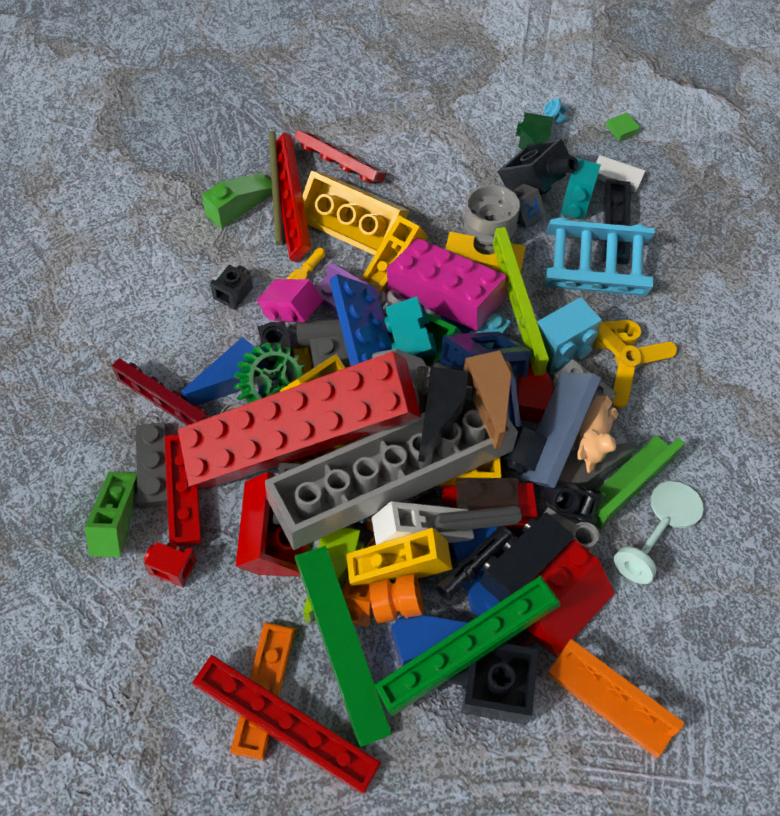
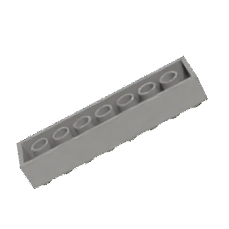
M471 397L470 403L464 402L460 418L425 462L418 461L425 413H422V418L380 431L265 480L267 500L293 550L377 513L391 501H404L512 452L518 431L507 417L502 446L500 449L495 450Z

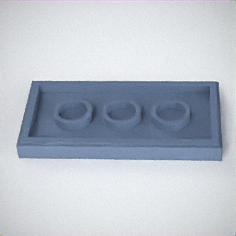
M561 373L536 430L537 434L547 438L535 471H522V474L517 475V479L536 485L556 487L601 381L599 376L593 373Z

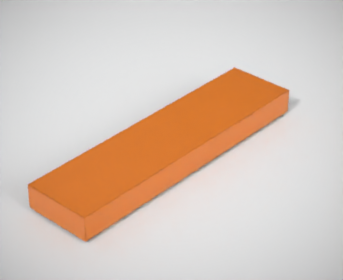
M264 622L250 679L280 698L296 630L292 627ZM239 716L230 753L231 755L264 761L270 735Z

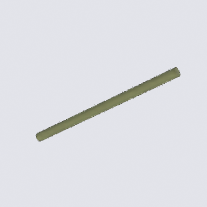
M270 131L269 149L275 244L282 245L283 235L276 132Z

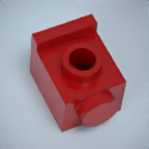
M156 542L155 545L152 544L147 549L144 564L150 575L183 588L197 559L193 549L187 547L184 552L181 547L173 543L164 545Z

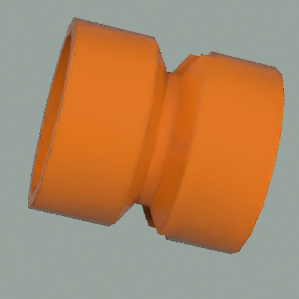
M416 574L397 577L395 583H392L390 579L370 583V600L378 624L395 621L399 614H402L405 618L424 615L423 597Z

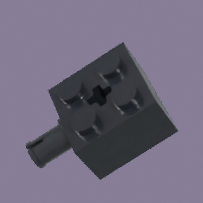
M556 139L526 145L497 172L505 187L511 191L522 184L537 188L539 194L542 195L552 189V185L564 178L567 173H575L578 169V161L574 156L569 155L563 140Z
M503 643L444 683L460 685L461 689L464 690L461 706L462 714L527 725L533 713L539 649ZM495 677H500V678H501V682H502L504 685H503V686L497 685V681H495Z

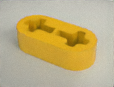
M631 320L604 322L626 346H634L637 343L641 334V328L636 322ZM598 337L595 338L592 345L594 348L609 349Z

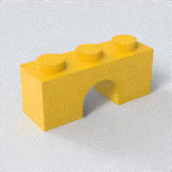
M449 232L445 250L501 273L495 253L484 255L475 250V236ZM511 243L521 273L526 246Z

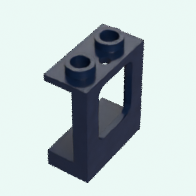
M499 331L443 335L439 362L445 366L452 367L453 370L463 371L466 358L500 350L504 360L510 363L512 371L521 377H526L531 350ZM494 342L492 349L484 348L478 344Z

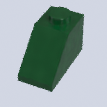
M525 112L523 122L518 121L516 136L520 137L518 147L522 150L526 145L549 141L553 117Z

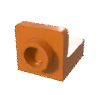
M348 578L342 593L352 622L356 625L368 627L371 623L372 608L370 583L351 585Z

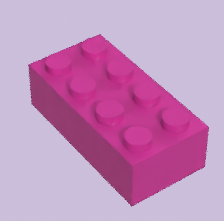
M416 238L387 267L389 291L394 290L405 299L417 296L424 303L425 308L475 331H478L506 300L507 275L419 238Z

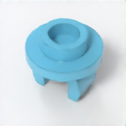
M555 98L547 102L543 112L545 116L553 117L556 123L562 124L567 119V116L563 114L568 108L561 104L560 99Z

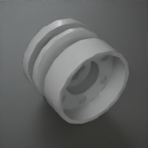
M499 185L480 186L468 194L465 203L463 234L475 236L474 248L476 251L484 254L495 253L492 245L496 228L506 227L510 243H514L520 203L516 194L510 189Z

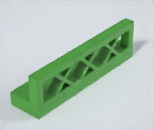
M657 435L654 436L598 488L607 496L600 503L596 514L598 521L594 525L601 530L676 459L685 443L678 437L673 443L668 445Z

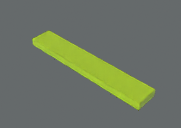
M506 227L496 228L492 246L501 273L507 275L506 290L524 346L531 350L530 365L535 376L544 375L549 358Z

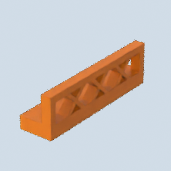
M572 639L567 643L546 674L656 758L661 756L671 738L685 724Z

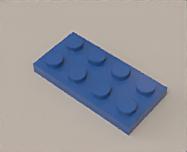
M338 274L333 276L329 281L350 366L372 359V355L376 352L392 350V341L385 324V316L376 287Z

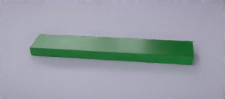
M323 546L296 555L295 561L358 746L362 747L392 735L327 547Z
M540 575L374 686L388 712L394 716L561 606V604Z

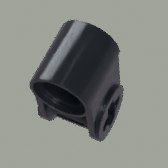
M558 480L555 488L545 487L544 489L545 500L558 513L592 524L597 523L598 518L596 514L600 503L607 496L598 489ZM566 492L564 499L557 502L558 496Z

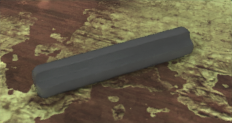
M509 506L439 513L435 517L434 523L437 531L449 532L514 525L522 520V515L519 507Z

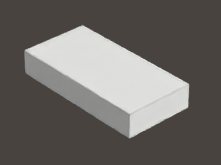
M599 155L596 163L601 164L597 180L603 182L606 179L631 182V191L636 193L645 170Z

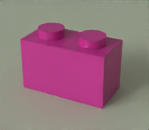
M275 279L258 298L257 302L263 309V314L271 321L306 322L324 299L310 279Z

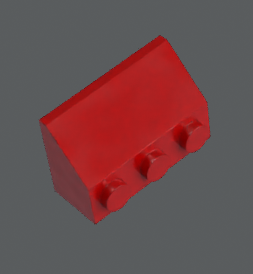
M266 472L245 481L235 567L257 575L301 577L295 556L309 551V544L293 550L281 525L273 524L274 512L267 500L265 480L277 475Z
M575 539L537 576L541 575L559 600L561 606L526 628L555 658L563 651L570 639L573 640L615 594L599 559Z

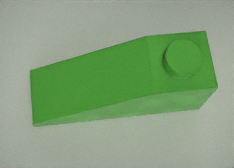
M258 173L219 182L202 194L206 216L223 229L272 194V181L264 174Z
M108 472L85 525L89 556L121 557L129 534L137 489V473Z

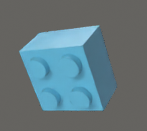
M581 297L537 321L549 358L546 367L548 375L557 370L560 371L572 359L576 360L577 358L583 359L587 357L593 350L592 345L598 336V329L602 320Z

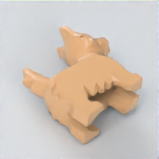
M608 396L595 397L574 442V445H579L578 459L585 460L587 473L593 472L595 465L601 462L607 453L616 450L615 439L609 433L613 421L617 419L619 414L616 408L611 407L612 402Z

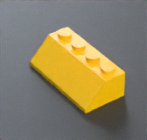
M311 171L302 196L307 225L373 255L378 251L398 215L407 219L410 211L329 174L318 171Z

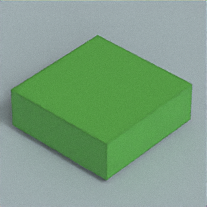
M628 113L611 118L606 124V127L618 141L636 135L640 130L638 124Z

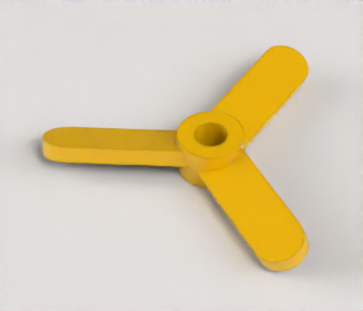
M601 321L597 337L615 354V362L618 366L613 389L617 394L612 405L618 409L627 406L636 365L672 358L677 352L676 345L673 342H662L637 348L632 345L626 346Z

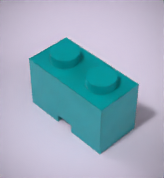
M576 158L578 169L575 173H571L560 214L585 220L601 164Z
M417 296L385 307L388 315L384 318L389 333H393L395 341L392 343V349L402 350L423 360L438 355L433 334H428V330L425 325L430 324L425 305Z

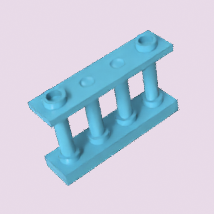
M567 218L550 219L546 235H556L554 266L547 268L543 278V287L647 296L653 288V277H647L642 274L644 243H649L655 233V228H647L641 224L624 226L569 221ZM566 236L581 238L580 269L569 270L564 267ZM592 239L607 240L605 272H593L590 269ZM618 241L633 242L632 274L630 275L619 274L616 271Z

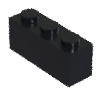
M545 512L539 519L531 518L522 529L525 533L519 538L513 536L502 548L504 553L499 558L495 555L492 556L482 567L484 574L480 584L498 601L501 602L533 581L574 539L575 536L548 512Z

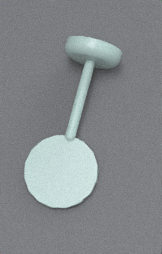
M668 481L660 483L653 490L650 498L651 508L661 520L641 550L631 546L622 547L614 556L616 568L627 579L639 584L650 583L654 579L657 569L655 562L648 553L666 526L687 528L694 526L701 519L704 511L703 502L698 493L690 486L681 482Z

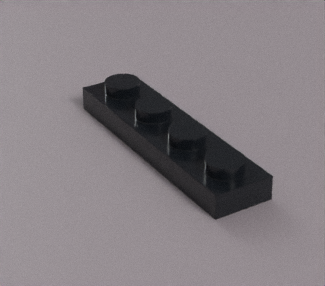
M606 179L604 184L603 224L630 226L631 182ZM603 240L602 262H606L607 240ZM618 241L617 264L628 265L630 260V242Z

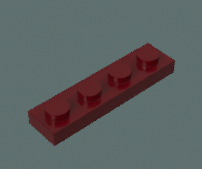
M118 358L111 365L119 382L186 426L208 418L207 412L197 404L191 405L178 391L173 390L171 392L156 377L146 376L136 364L132 362L128 364Z

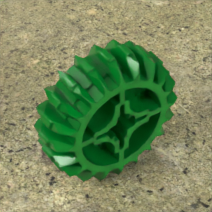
M269 343L263 344L261 348L259 346L253 347L251 353L246 352L243 354L244 361H240L236 365L241 371L234 373L233 377L240 380V383L235 384L233 388L236 390L241 389L242 394L238 395L237 399H246L247 402L245 404L279 393L282 388L304 375L301 369H304L306 364L301 363L298 365L296 361L299 359V355L290 356L291 348L286 347L281 350V345L278 343L272 347ZM261 360L275 362L274 366L270 367L269 370L256 367ZM254 382L258 385V392L255 389Z

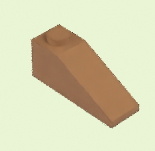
M500 350L466 358L463 370L469 372L467 384L473 385L471 397L495 450L501 448L505 434L510 380L513 375L510 363L504 360Z

